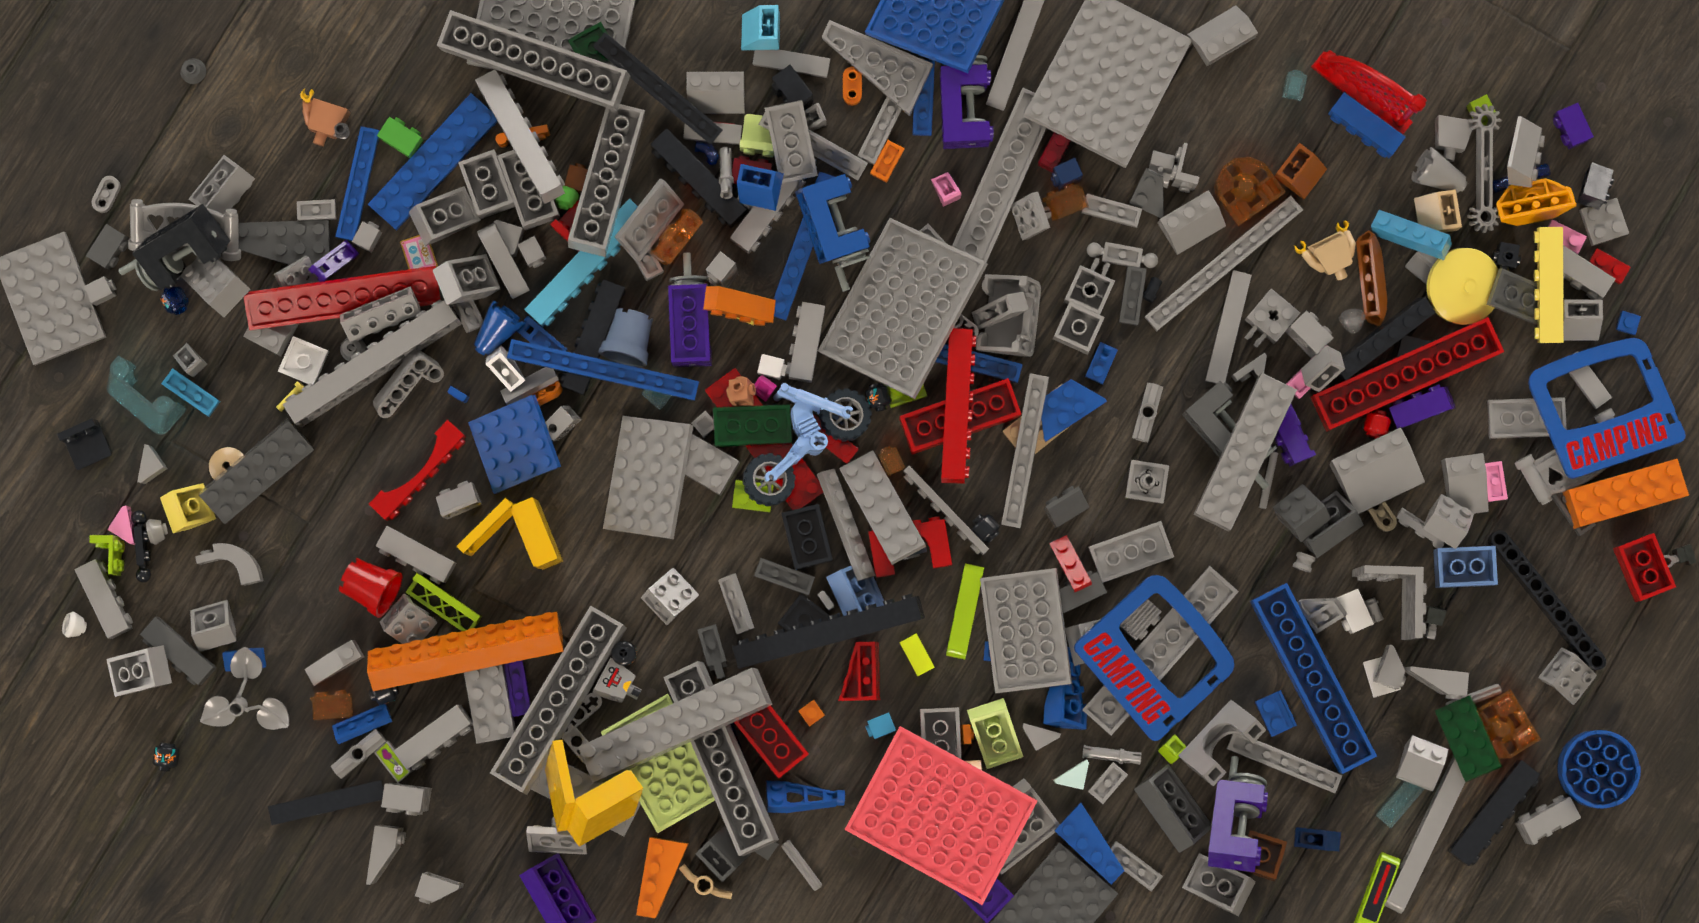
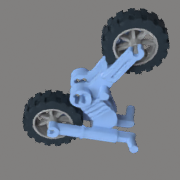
M783 383L773 396V399L778 402L784 398L795 404L791 409L790 415L793 430L798 439L784 459L780 455L768 453L759 455L748 464L743 473V485L749 498L752 501H756L757 504L765 506H775L785 501L795 486V475L792 465L797 464L805 454L816 456L825 449L828 444V438L825 434L819 432L821 428L813 416V411L819 415L822 429H825V433L828 436L831 435L833 439L846 442L847 440L853 441L860 437L867 430L872 415L869 408L870 404L865 401L863 395L860 396L855 390L849 391V389H844L831 393L827 398H822ZM841 402H847L849 404L848 406H842ZM851 405L856 407L857 411L851 412L853 410ZM859 414L858 422L850 416ZM847 420L852 422L855 426L852 428H848ZM837 424H844V428L839 427ZM765 466H770L773 468L771 471L767 472ZM760 468L764 474V477L756 475L757 471ZM783 478V484L781 487L775 481ZM755 479L761 480L759 487H757ZM773 485L779 490L771 493V486ZM764 486H767L768 493H765L760 489Z

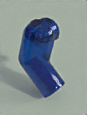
M696 142L695 151L705 153L708 157L707 162L715 165L719 159V154L714 146Z

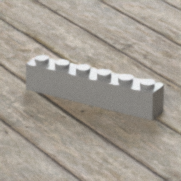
M805 179L782 183L776 211L753 206L732 234L730 240L748 254L751 251L755 252L761 244L759 242L763 235L766 237L772 229L770 225L773 221L777 222L782 216L784 206H789L794 200L793 194L795 191L804 187Z

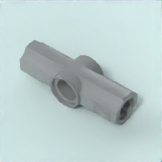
M1147 383L1141 407L1138 411L1132 435L1133 439L1148 443L1154 419L1157 415V408L1163 390L1162 386ZM1150 408L1153 412L1152 417H1145L1143 409Z
M375 729L358 744L351 747L346 754L331 765V768L342 779L387 741ZM358 748L363 751L361 759H357L354 756V752Z

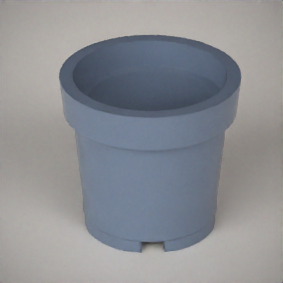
M622 308L616 309L606 340L602 342L599 349V354L617 363L636 367L646 366L649 355L647 347L653 319L648 320V315L628 309L626 313L622 312Z

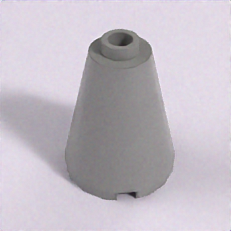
M1430 147V150L1426 149L1415 165L1418 167L1417 171L1412 172L1411 179L1418 184L1446 191L1456 189V193L1462 192L1467 186L1466 176L1432 147Z

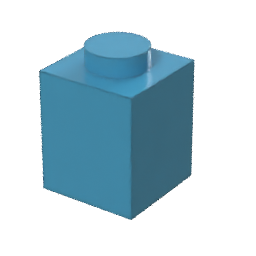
M889 712L867 721L869 725L865 726L869 737L873 736L874 739L896 731Z

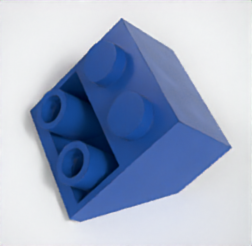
M741 164L737 180L740 203L776 211L784 173Z

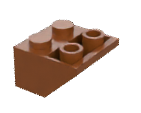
M1299 143L1275 174L1274 178L1305 199L1327 168L1313 152Z

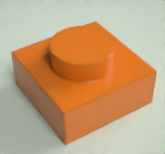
M815 700L799 710V713L809 727L825 716Z
M970 724L960 725L961 744H971V740L974 739V731Z

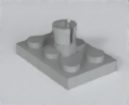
M554 817L551 820V827H542L540 825L527 826L526 835L529 852L587 854V843L579 847L568 830L557 832Z

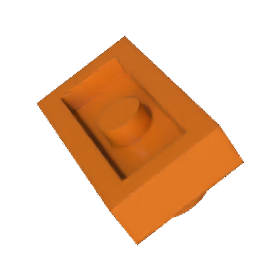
M887 140L870 174L887 183L905 148Z

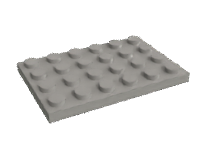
M61 232L0 257V279L33 365L36 366L106 338L95 306L91 303L83 287L86 283L66 232Z
M629 416L622 417L603 529L674 539L694 425Z
M1057 568L980 578L995 693L1072 684Z

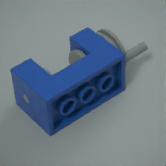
M845 174L795 191L818 262L822 264L833 260V263H837L838 266L834 268L842 291L850 289L843 267L871 258L870 255L866 256V252H869L866 248L869 247L868 243H870L868 233L864 232V229L856 231L857 227L845 230L837 203L846 200V194L851 192V181L848 177L846 178ZM828 206H830V209H831V212H832V215H833V218H834V221H835V224H836V227H837L838 232L836 231V228H835V225H834V222H833V219H832V216H831V213H830V210H829V207H828Z

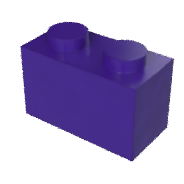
M1578 103L1559 110L1553 115V123L1557 129L1559 128L1562 134V143L1568 149L1588 142L1594 137Z

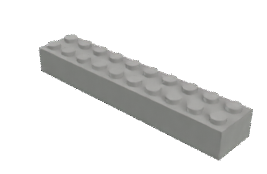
M451 10L437 43V46L446 53L618 111L630 78L627 70Z
M445 300L436 301L427 312L425 310L419 312L415 316L416 319L411 322L406 321L399 326L400 329L396 332H388L383 336L384 339L382 341L371 343L367 346L368 350L365 352L354 354L350 358L351 361L346 364L343 362L334 368V372L323 374L315 384L312 385L310 383L303 387V392L286 398V402L282 405L293 422L300 427L307 425L401 364L410 352L423 350L460 326L462 323L451 305H447Z
M589 607L490 774L526 795L529 793L547 763L552 741L562 738L610 658L613 646L620 641L627 628L623 624L596 608Z
M700 661L663 677L674 703L713 686L704 662ZM729 724L691 741L738 856H746L778 841L779 838L731 725Z
M750 668L579 746V750L592 782L601 783L626 770L632 769L772 705V702L758 669Z

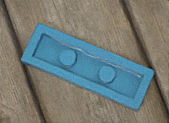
M173 368L161 383L208 417L211 416L221 402Z

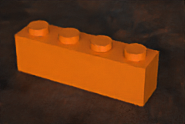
M706 286L703 309L711 311V315L722 316V314H725V318L737 319L738 317L741 322L750 323L754 321V325L765 326V323H773L776 300L721 286Z

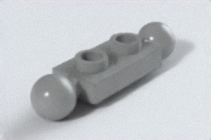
M1095 242L1087 246V254L1090 257L1096 258L1099 255H1103L1102 262L1139 268L1140 263H1143L1148 268H1153L1158 263V257L1154 253L1142 255L1143 249L1109 242H1105L1104 248Z

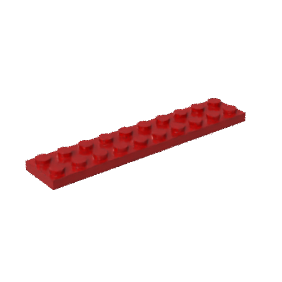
M436 266L250 291L243 297L249 330L340 318V315L410 286L420 306L432 305L436 301L441 300L439 285L433 273V269Z

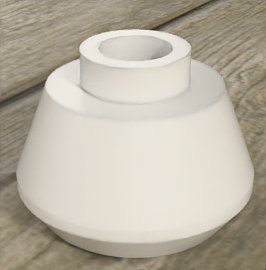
M70 612L64 618L62 632L68 638L80 636L81 633L85 632L87 623L77 613Z

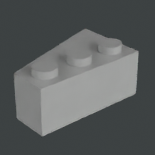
M1558 796L1553 799L1554 803L1548 806L1543 804L1537 807L1535 813L1530 815L1528 812L1518 817L1519 821L1515 822L1525 844L1535 845L1539 839L1545 836L1549 837L1553 834L1552 832L1560 828L1563 829L1581 818L1571 797Z

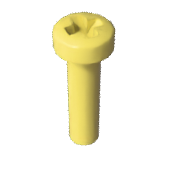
M297 381L294 384L296 387L276 406L279 411L282 412L285 409L282 404L286 402V398L303 392L302 388L305 386Z

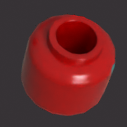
M1375 410V413L1370 412L1367 414L1363 429L1367 436L1377 439L1388 434L1391 420L1386 416V412Z

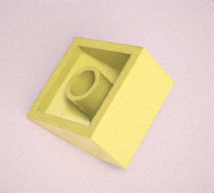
M203 483L172 490L160 497L173 533L189 530L216 519L214 512L199 496V492L205 488Z

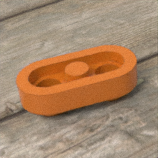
M848 67L843 73V99L848 105H856L862 98V74L856 68ZM854 73L856 77L854 79L849 78V74ZM855 92L856 96L852 98L849 96V93Z
M556 381L532 395H536L538 404L541 406L557 398L562 393L563 388L560 382Z

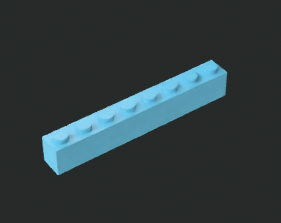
M628 199L619 209L606 257L579 251L524 309L542 327L545 325L549 326L555 319L554 315L558 311L562 312L568 306V300L571 297H577L581 292L580 288L585 283L589 284L595 277L593 274L598 269L601 271L608 262L606 260L610 256L614 257L620 251L621 244L615 238V235L638 207L633 201Z

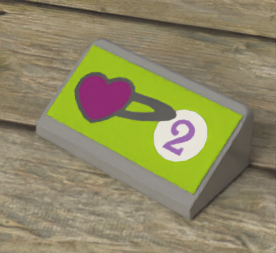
M387 741L374 753L396 782L399 783L413 770H406L393 752L396 748L390 741Z

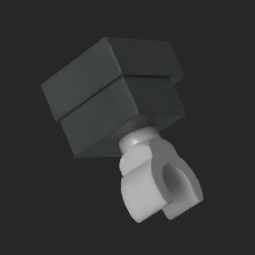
M1691 544L1674 549L1673 556L1663 555L1664 558L1669 559L1668 568L1672 567L1674 563L1685 562L1686 565L1697 563Z
M1426 606L1424 621L1429 623L1425 637L1435 640L1436 626H1443L1446 610Z

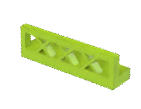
M416 573L413 577L414 581L406 593L459 630H467L461 626L460 618L468 617L474 622L470 628H475L481 620L482 616L421 574ZM417 583L424 587L426 595L417 596L412 592ZM429 596H438L441 605L435 607L430 605ZM444 607H454L457 616L450 618L446 616Z

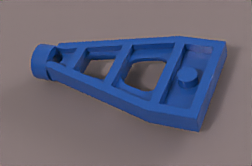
M766 781L767 812L792 813L836 807V805L844 806L845 790L830 791L786 781ZM786 793L801 794L803 800L790 803L787 801ZM808 795L822 797V800L810 802L808 801Z

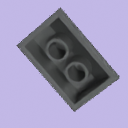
M1337 490L1321 501L1325 505L1331 519L1302 541L1316 558L1364 525L1357 510Z

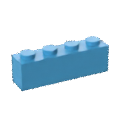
M1381 210L1378 211L1371 225L1375 236L1441 260L1445 259L1452 245L1449 234Z

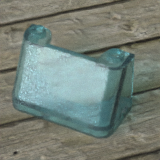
M118 355L110 365L107 392L153 432L165 434L187 409L166 396L158 397L153 403L149 402L132 387L137 381L134 377L136 366L131 361Z

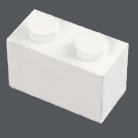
M1359 589L1337 597L1347 612V615L1341 621L1345 631H1349L1352 634L1374 624Z

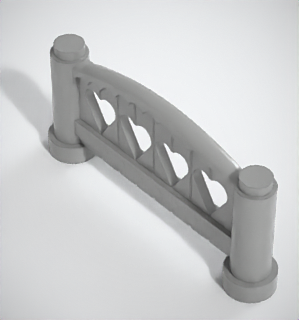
M141 199L131 200L128 249L134 251L145 238L170 224L167 220L169 216L174 219L176 217L180 218L198 207V205L160 203L146 206ZM207 208L231 240L226 246L227 250L222 253V259L226 261L240 260L239 215L237 210L227 209L225 214ZM150 214L155 217L157 215L163 217L164 221L158 230L155 229L150 221Z
M1609 408L1594 418L1597 423L1613 419L1615 413L1612 408ZM1555 449L1534 460L1532 454H1529L1514 463L1516 468L1522 471L1538 502H1541L1542 505L1552 501V494L1561 493L1583 485L1605 470L1602 469L1571 479L1566 476ZM1549 468L1562 475V480L1556 481L1554 485L1549 483Z

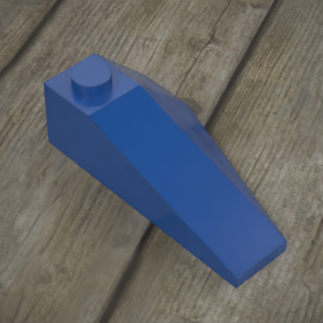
M1067 647L1072 684L1051 686L1049 688L1044 705V724L1055 728L1085 730L1087 729V714L1082 711L1086 704H1083L1081 694L1084 692V687L1080 686L1079 682L1081 669L1080 665L1074 666L1070 648Z

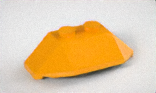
M1544 178L1533 181L1532 188L1515 185L1508 186L1497 201L1496 207L1501 222L1520 226L1554 219L1576 207V202L1570 187H1565L1555 181Z

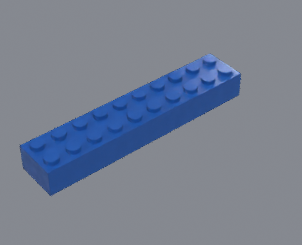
M1285 583L1251 600L1250 603L1339 774H1344L1377 757L1288 584Z

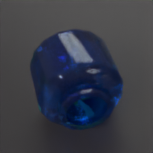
M173 286L170 289L166 287L160 297L164 308L170 314L179 315L187 310L189 300L181 287Z

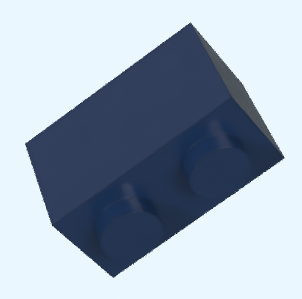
M1073 158L1054 167L1052 177L1050 178L1055 188L1058 187L1059 191L1079 183L1083 174L1076 159Z

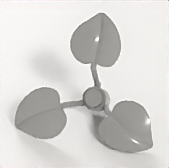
M246 647L239 649L234 654L230 665L234 677H244L238 695L230 704L222 696L211 697L205 704L200 722L210 726H227L244 711L249 712L250 710L260 709L257 712V720L262 727L271 730L288 728L289 714L281 701L267 698L262 706L248 707L246 699L241 697L247 679H254L260 675L262 662L250 649Z

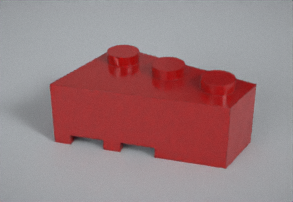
M856 642L838 701L880 700L879 642Z

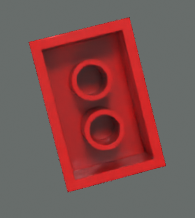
M1654 533L1613 548L1635 602L1645 600L1676 587Z

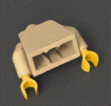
M1347 221L1343 222L1345 228H1341L1339 223H1337V233L1309 246V250H1306L1305 242L1300 241L1304 248L1299 250L1295 246V252L1302 254L1308 265L1318 272H1325L1328 275L1334 273L1337 280L1345 279L1348 276L1345 267L1352 264L1356 246L1351 232L1347 230L1349 226Z

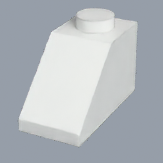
M500 346L486 357V365L511 392L522 384L525 378L516 362L508 359V352Z

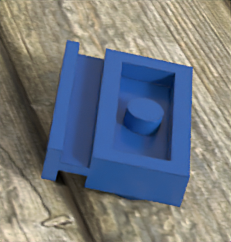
M1281 690L1255 701L1270 737L1297 726Z

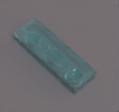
M1404 781L1375 816L1389 828H1392L1423 792L1424 788Z

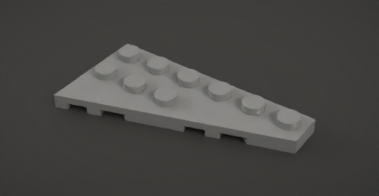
M829 20L822 39L910 116L933 68V64Z

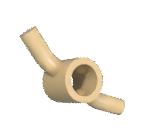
M685 864L679 868L683 875L690 882L694 883V888L698 894L707 895L711 893L721 898H732L733 892L716 888L710 876L702 875L697 877ZM705 879L707 882H710L711 887L701 891L699 889V881Z

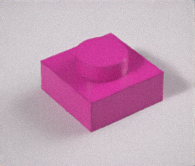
M763 375L754 384L756 395L765 402L777 387Z

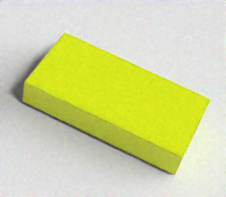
M917 633L899 642L917 676L935 668Z

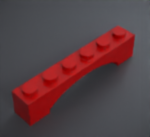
M449 420L434 433L437 436L434 450L421 471L409 482L389 492L381 490L369 503L385 520L395 519L400 513L398 510L403 505L407 506L412 501V495L416 491L420 492L425 487V481L429 477L433 478L439 472L438 467L442 463L446 464L452 458L451 453L455 449L459 450L466 441L464 439L466 436Z

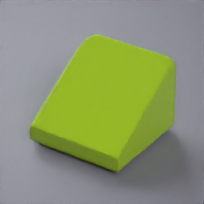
M1174 734L1158 752L1172 764L1179 758L1178 755L1186 746Z

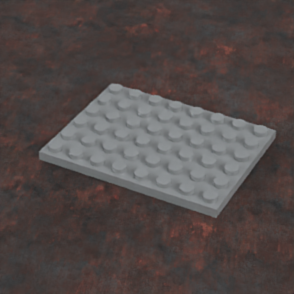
M480 0L476 19L571 52L574 51L568 39L601 22L608 35L626 48L636 0ZM467 60V64H468V65H473V66H478V67L493 69V68H490V67H487V66L478 64V63H476V62ZM611 62L606 63V64L615 66V65H614L613 63H611Z
M1085 0L1024 113V117L1126 168L1192 39L1116 0Z
M889 218L870 253L871 258L865 262L818 352L915 399L988 264L977 257Z

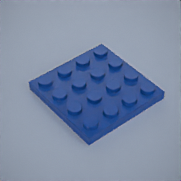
M530 395L468 422L494 494L561 467L536 395Z

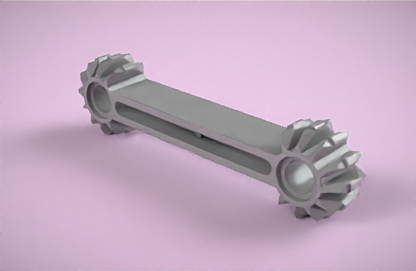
M1483 104L1482 107L1476 106V112H1470L1473 119H1468L1469 123L1473 122L1469 129H1476V209L1470 207L1469 210L1473 214L1467 215V218L1473 219L1469 225H1475V231L1481 229L1482 233H1486L1487 229L1489 231L1494 230L1493 225H1499L1496 218H1500L1499 214H1496L1498 211L1497 207L1492 208L1493 129L1498 130L1500 127L1496 122H1501L1502 120L1496 118L1500 112H1493L1494 106L1488 108L1487 104ZM1484 115L1488 118V123L1485 126L1481 123V118ZM1484 132H1485V157H1484ZM1485 211L1488 217L1483 222L1481 220V213Z

